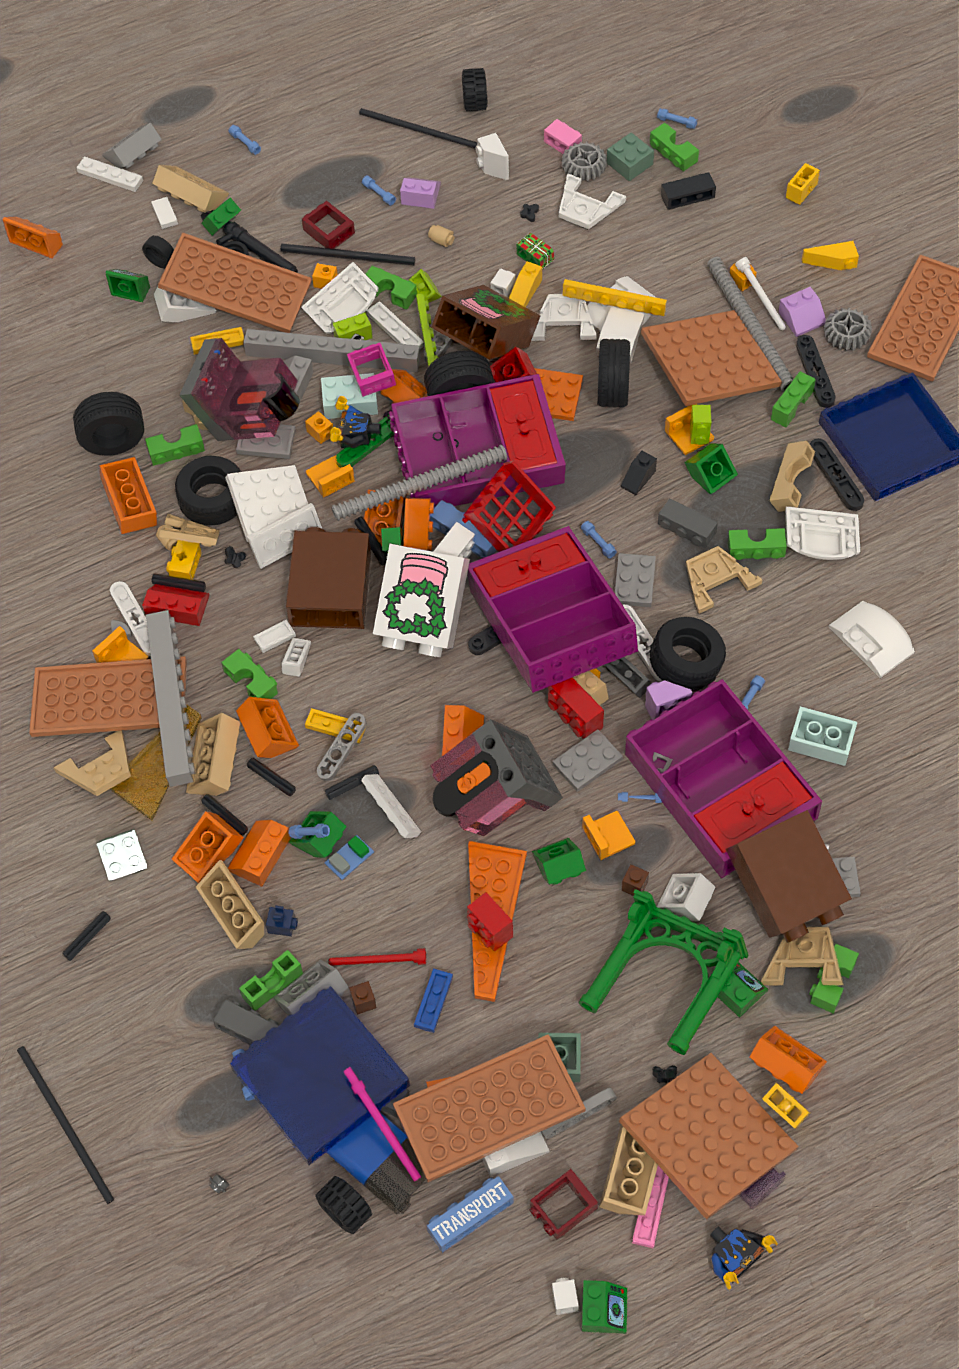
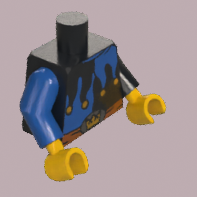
M339 396L335 404L336 409H344L345 411H342L339 428L333 427L330 431L331 441L337 442L339 440L341 448L350 447L354 449L358 446L368 445L372 434H381V423H372L370 414L363 413L351 405L348 406L346 397Z
M718 1226L710 1234L717 1243L713 1248L711 1258L714 1273L725 1282L727 1289H731L730 1282L739 1284L738 1278L763 1256L764 1247L768 1253H772L773 1250L770 1245H778L772 1235L763 1236L744 1229L738 1230L734 1228L727 1235Z

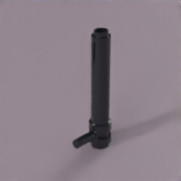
M228 221L223 228L225 235L216 240L217 245L220 246L230 240L239 241L264 261L298 273L295 265L250 235L245 228L240 227L236 222Z

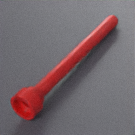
M418 948L413 953L334 957L328 960V964L338 966L413 961L418 963V965H426V948Z

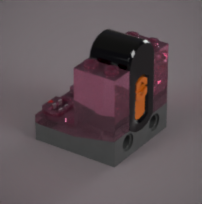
M222 338L204 340L179 395L217 441L275 437L281 421L290 418L297 411L300 403L299 396L294 391L298 380L281 358L240 361Z
M492 719L430 765L433 770L432 775L434 779L439 782L433 791L435 809L439 814L458 821L463 830L481 836L487 835L525 805L546 811L563 798L529 737Z

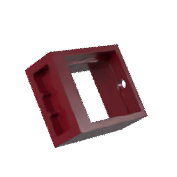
M327 200L302 218L303 230L325 248L335 249L355 234L354 222ZM327 215L340 224L328 235L315 225Z
M570 1169L530 1200L531 1208L529 1210L535 1219L540 1218L544 1223L543 1228L550 1237L553 1235L558 1240L597 1210L598 1201L573 1170ZM568 1185L586 1208L560 1228H557L540 1205Z

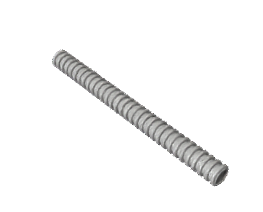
M713 257L708 261L707 267L712 272L731 307L738 313L737 315L740 316V320L745 324L750 335L755 339V342H757V345L781 379L780 388L782 391H785L793 381V377L747 304L744 296H742L721 258Z
M499 445L498 448L495 446L493 449H488L487 452L484 450L483 453L473 454L472 457L467 456V459L462 458L461 461L456 460V463L451 462V465L440 466V469L435 468L434 471L431 469L429 472H424L423 475L420 473L418 476H413L412 479L409 477L408 480L398 481L397 484L392 483V486L387 485L386 488L381 487V490L376 489L375 492L370 491V494L365 493V496L359 495V498L354 497V500L349 499L348 502L343 501L342 504L338 503L337 506L332 505L333 515L339 521L340 518L345 519L346 516L350 517L351 514L356 515V512L361 513L362 510L367 511V508L378 507V504L389 503V500L400 499V496L405 497L406 494L410 495L411 492L413 494L417 490L420 492L422 488L424 490L427 487L431 488L433 484L436 486L437 483L442 484L443 481L447 482L448 479L453 480L454 477L458 478L459 475L464 476V473L469 474L470 471L480 470L481 467L485 468L486 465L488 467L491 464L494 465L497 461L500 463L502 460H507L506 450L502 445Z

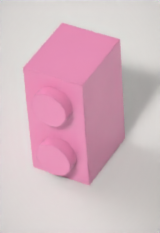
M558 119L544 129V142L562 154L570 146H573L574 143L579 144L580 141L582 142V135L578 131H575Z

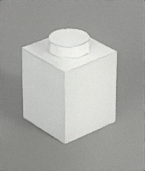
M499 269L491 281V289L508 298L516 282L515 274Z
M569 1278L557 1279L555 1283H552L556 1315L578 1312L579 1305L574 1280H569Z

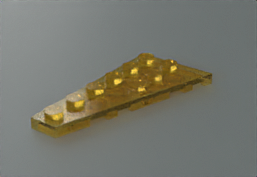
M187 705L184 713L187 712L189 724H186V729H189L192 740L202 717L201 714ZM160 732L129 763L131 777L109 789L151 821H153L169 787L165 773Z

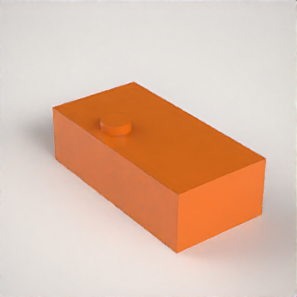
M135 457L100 465L101 481L121 534L157 526L156 510Z

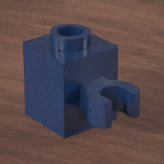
M275 905V907H270L266 921L268 934L292 937L293 930H296L298 925V918H295L294 910L284 909V906Z

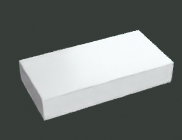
M167 197L151 201L162 229L178 224Z
M286 619L253 637L262 653H265L296 637V634Z

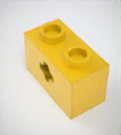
M805 163L788 183L786 198L800 205L818 184L820 170Z
M177 541L176 546L172 548V559L167 563L166 570L169 572V576L193 580L202 554L200 543Z
M778 1083L762 1098L795 1129L810 1114L802 1104Z

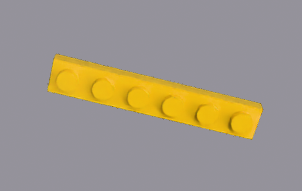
M567 279L563 283V296L653 315L664 316L666 312V299Z

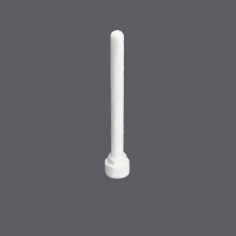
M747 257L740 259L735 263V266L739 271L745 273L778 328L784 330L786 328L784 322L750 270V261Z

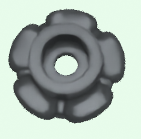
M218 1174L213 1178L210 1177L212 1182L210 1187L218 1194L221 1191L225 1193L229 1183Z

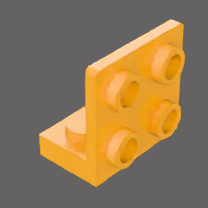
M692 405L667 417L665 421V432L684 455L706 445L691 444L690 421ZM711 432L709 443L714 440V436Z
M336 455L306 470V475L323 498L355 482L351 465L339 468L336 463Z
M120 626L92 650L97 663L149 659L148 655L128 640L125 630Z
M618 811L597 820H593L590 814L582 818V829L600 860L635 845V840Z

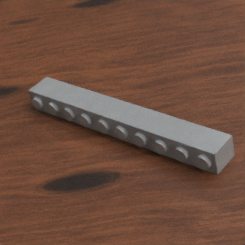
M247 329L244 339L246 356L286 360L296 355L312 359V362L350 366L347 354L372 344L381 343L391 369L418 373L421 359L419 345ZM380 358L356 366L385 369Z
M167 610L147 614L146 621L166 779L170 787L193 782V774H196L194 763H191L190 760L193 757V750L188 744V741L191 740L190 731L186 729L189 719L187 712L184 713V708H187L185 696H182V692L185 689L180 676L183 674L181 665L177 661L180 659L179 649L175 646V644H178V637L176 632L174 633L173 628H176L175 618L171 617Z

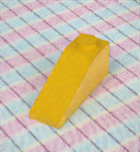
M854 241L803 249L802 263L836 270L857 268L859 259Z
M527 261L517 277L509 299L526 307L542 282V266Z

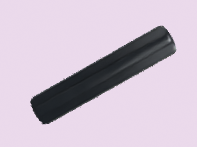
M362 516L356 518L354 524L363 533H369L371 550L379 563L385 565L387 553L382 551L381 544Z
M153 574L151 580L154 585L159 584L205 592L206 583L203 581L161 574Z
M250 758L247 762L249 769L286 795L292 796L295 793L294 785L257 759Z
M372 765L325 789V794L331 800L363 784L361 780L365 775H379V770L375 765Z
M206 794L201 799L204 806L219 815L239 834L244 836L248 832V827L211 795Z
M102 911L63 951V956L71 961L110 921V916Z

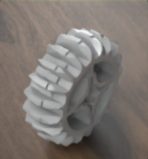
M581 141L579 144L574 143L573 146L565 150L562 157V167L565 174L579 177L581 182L582 180L588 182L589 179L595 180L596 177H600L604 173L607 163L604 150L600 149L599 145L595 146L594 142L588 144V141L586 143Z
M850 307L847 310L841 308L840 311L835 310L834 313H830L825 321V338H828V343H832L833 347L839 346V350L845 348L847 351L851 348L854 351L856 347L860 349L870 339L872 332L871 320H868V315H863V311L857 312V309L850 310Z

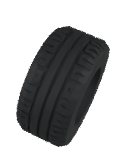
M602 339L600 341L597 404L601 407L624 408L628 405L630 341L627 339Z
M468 350L450 352L437 358L429 365L424 375L428 396L495 383L488 360L481 354Z
M101 392L91 395L78 405L73 414L77 442L85 450L96 455L111 456L127 452L139 443L145 432L139 403L124 393Z
M203 456L186 464L177 475L175 481L177 501L185 517L193 522L207 526L220 525L236 517L238 513L226 481V476L230 473L241 472L240 468L231 460L220 456ZM208 484H220L226 487L221 494L215 497L205 498L196 495L200 488Z
M678 617L667 621L658 630L650 649V663L654 672L662 681L665 680L695 691L703 689L715 681L725 661L726 647L718 631L707 622L694 617ZM686 646L692 648L700 655L702 661H687L681 658L674 651L673 647Z

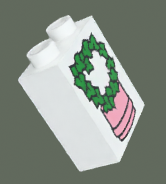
M390 544L373 634L383 636L382 646L404 650L406 641L420 643L418 653L434 657H441L442 648H453L470 559Z

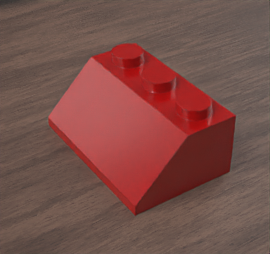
M155 584L147 590L142 606L145 616L168 610L170 616L175 618V622L200 626L210 594Z

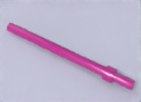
M351 1067L344 1070V1074L352 1085L351 1089L355 1095H359L413 1181L415 1182L421 1178L416 1167L366 1092V1086L362 1080L359 1081Z

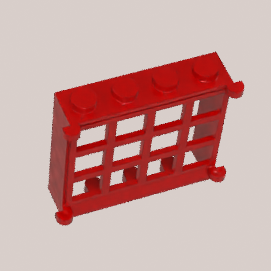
M513 460L503 463L464 513L465 517H463L462 521L466 523L469 520L498 552L510 548L502 540L504 537L512 544V547L532 540L543 529V524L553 516L552 512L556 509V506ZM510 475L518 483L513 492L504 484ZM500 487L509 496L503 504L494 496ZM521 487L529 495L524 504L515 497ZM490 500L499 508L493 517L485 509ZM511 500L520 508L514 517L506 509ZM532 500L540 507L535 517L526 509ZM481 512L489 519V523L479 515ZM502 512L510 520L505 529L496 521ZM523 512L531 520L525 529L517 521ZM513 524L522 533L516 542L507 533ZM492 525L500 531V535L491 528Z

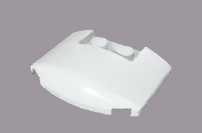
M352 262L301 308L326 334L333 332L332 323L365 313L372 304L379 288Z
M628 276L616 280V284L611 287V289L655 297ZM590 302L587 307L593 327L601 333L610 308L615 306ZM638 312V313H643V314H645L644 320H643V324H644V323L650 318V316L652 315V314H650V313Z
M786 506V539L788 547L807 557L821 560L845 559L860 553L858 514Z
M862 601L829 625V628L879 678L890 672L915 652L914 648H912L911 639L903 626L891 614L874 604Z

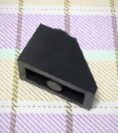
M641 450L632 461L623 479L621 488L637 495L656 472L657 458Z

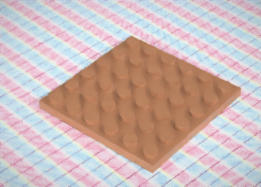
M735 310L642 328L641 334L685 406L781 386V379Z
M712 1053L705 1056L627 1112L619 1120L622 1126L706 1219L714 1215L794 1153L799 1147Z

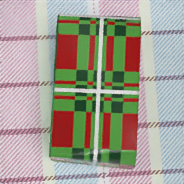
M528 233L516 243L517 255L526 262L542 266V270L554 260L553 249L532 233Z

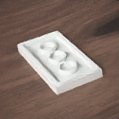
M312 503L247 536L260 568L292 553L294 531H305L309 527L322 528Z

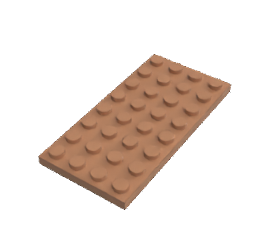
M182 232L159 281L158 288L267 327L290 333L311 285L312 278Z
M920 255L868 351L867 357L933 382L959 332V268Z
M184 656L180 657L177 661L181 665L183 674L180 676V680H183L184 689H186L187 660ZM151 659L35 667L29 732L31 737L160 728Z
M549 1034L393 1103V1107L427 1182L433 1181L586 1111Z

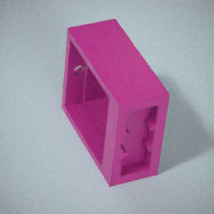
M381 343L372 344L347 354L349 365L362 397L396 385L394 374ZM380 358L385 372L361 380L356 366Z

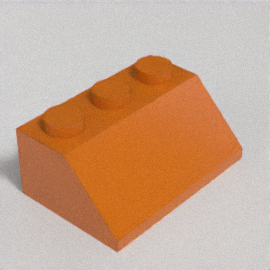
M4 217L2 219L9 242L49 258H53L63 245L60 233L55 230L47 229L42 225L34 224L27 219L19 217Z
M392 369L396 385L380 392L383 396L390 398L393 404L428 397L426 388L406 370Z
M409 497L405 499L403 546L432 551L433 541L429 540L430 532H433V521H430V515L434 514V503H431V498Z
M248 697L236 710L257 757L273 758L299 746L278 700Z
M445 705L442 749L443 768H476L482 763L483 751L476 741L473 732L484 725V715L466 706Z
M273 820L256 821L230 863L228 870L262 887L291 839L288 832L289 828Z
M773 1026L759 1039L749 1056L757 1066L767 1069L773 1077L783 1080L792 1090L801 1094L810 1087L827 1063L826 1060L776 1026Z

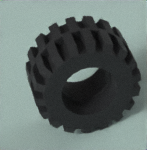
M483 68L463 69L462 88L465 110H486L488 100L485 70Z
M333 1176L315 1195L318 1204L326 1214L348 1233L354 1234L372 1216L371 1208L350 1184L340 1177Z

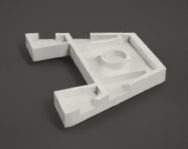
M567 174L559 218L590 229L624 204L626 196L612 191L606 202H601L576 192L581 184V178Z
M548 294L540 310L541 317L531 341H545L546 326L581 325V340H597L585 300L563 296V294Z

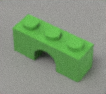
M663 123L650 132V145L684 172L698 162L699 150L689 141L676 145V131L666 123Z
M371 266L365 274L379 288L378 292H376V297L382 291L390 290L392 291V304L406 310L416 298V284L411 281L404 280L395 274L388 273L374 266Z
M800 371L773 406L771 420L787 428L795 417L800 402L805 404L813 393L816 379Z
M197 424L181 428V438L174 443L165 441L163 434L146 438L145 441L153 466L205 451Z
M785 528L766 529L765 538L760 542L752 541L748 536L747 530H729L727 540L728 551L736 560L747 558L777 559L785 557L787 548Z
M238 649L221 662L224 673L235 683L243 678L253 679L246 686L249 697L272 699L278 694L275 679L271 676L268 677L259 664L255 665L248 653H243Z
M835 944L834 947L841 976L849 978L859 953ZM821 967L817 978L820 979L818 985L813 984L809 993L812 996L810 1004L834 1014L844 988L837 985H823L821 982L823 967Z
M287 950L272 962V968L265 976L258 979L255 975L239 988L242 998L254 1011L258 1010L303 974L301 964Z

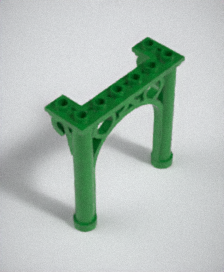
M635 889L633 892L635 902L631 905L628 912V920L630 922L587 993L582 995L578 1003L585 1010L596 1013L628 961L637 952L648 947L661 945L679 948L690 954L699 963L703 974L702 984L697 995L667 1042V1045L673 1051L685 1055L690 1048L689 1043L739 960L747 959L749 956L743 935L735 929L729 930L725 927L722 932L711 931L707 926L695 924L685 916L679 917L668 909L658 908L653 896L649 892H641ZM657 926L666 929L665 934L659 937H653L650 933L652 928ZM671 929L681 934L676 936L672 935ZM645 932L648 939L638 942ZM692 938L702 942L698 945L697 951L695 944L692 943ZM706 949H712L717 952V956L713 959H703L701 954ZM716 966L709 977L707 967Z

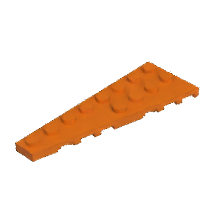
M469 841L471 903L487 892L513 921L527 851ZM472 932L475 998L495 1002L508 942L494 952L490 947L487 948L482 943L481 937L477 932L475 934Z

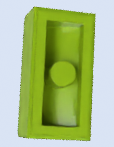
M420 269L409 279V281L416 284L417 294H423L424 301L428 300L429 303L442 297L424 270Z

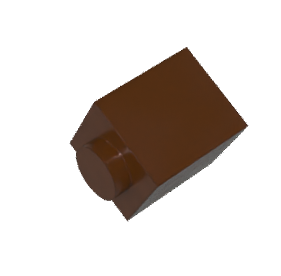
M630 865L622 880V891L634 896L633 892L635 889L643 892L648 884L649 872Z
M369 981L349 987L357 1015L377 1008Z

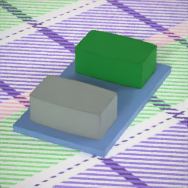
M356 835L333 854L325 864L343 880L371 856L374 851Z

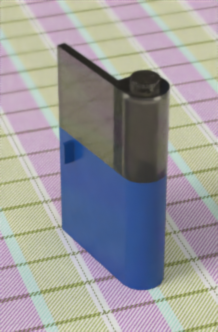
M361 1101L325 1137L320 1147L396 1215L400 1212L404 1214L411 1205L409 1203L411 1195L427 1179L407 1135L381 1113L421 1175V1178L415 1182Z

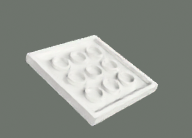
M295 465L230 473L226 476V481L247 542H249L247 536L308 505Z

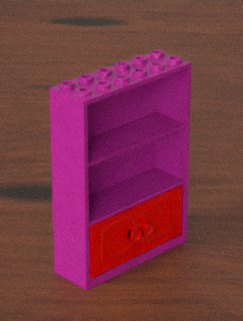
M539 374L391 404L392 411L389 412L390 428L394 433L393 438L395 447L398 448V459L402 464L401 470L406 480L409 477L412 479L413 476H418L420 473L423 475L424 472H429L431 469L434 471L435 468L440 469V466L451 465V462L456 463V460L467 459V456L472 457L473 454L483 453L484 450L487 452L488 449H493L495 446L498 448L499 445H502L506 450L507 460L505 461L502 460L500 463L497 461L494 465L491 464L489 467L486 465L485 468L475 469L474 472L470 471L469 474L464 473V476L459 475L458 478L448 479L447 482L437 483L436 486L433 484L431 488L427 487L425 490L422 488L420 492L417 490L414 494L411 492L410 497L431 498L434 508L441 500L453 506L473 503L503 463L513 460L539 489L565 483L566 464ZM436 433V434L434 435V437H435L436 439H440V438H441V434H439V433H442V434H443V439L440 440V441H436V440L433 439V434ZM454 439L458 440V442H459V446H458L457 448H456L457 442L454 441ZM511 475L504 482L511 492L518 485ZM500 487L494 496L496 498L506 496L507 493ZM521 487L520 490H519L517 493H521V492H525V491H524L523 488Z
M569 526L469 563L467 575L470 592L532 693L638 652L636 624Z
M723 679L718 682H712L705 690L695 692L688 700L680 701L673 709L665 710L659 717L654 720H648L641 728L633 729L626 736V757L654 793L659 796L664 806L721 879L735 871L726 851L727 848L806 810L809 811L813 821L818 819L822 800ZM654 752L673 759L668 770L661 774L657 769H663L666 761L657 758L653 762Z

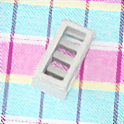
M292 638L281 663L283 674L300 677L311 641Z

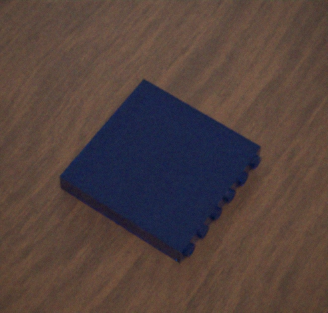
M913 372L908 375H902L894 381H888L880 387L872 388L866 393L858 394L852 399L842 401L831 408H825L820 412L819 424L874 501H878L959 465V433Z
M331 986L327 990H321L311 1002L304 1003L294 1015H288L281 1025L277 1028H271L264 1038L260 1041H254L247 1051L243 1054H237L230 1063L235 1075L308 1165H311L371 1117L370 1112L359 1095H355L351 1089L352 1085L344 1074V1070L351 1067L359 1081L362 1080L366 1086L365 1090L378 1110L382 1109L410 1086V1081L406 1074Z

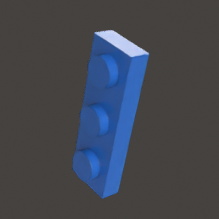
M433 968L414 1022L415 1028L432 1033L435 1032L453 974Z

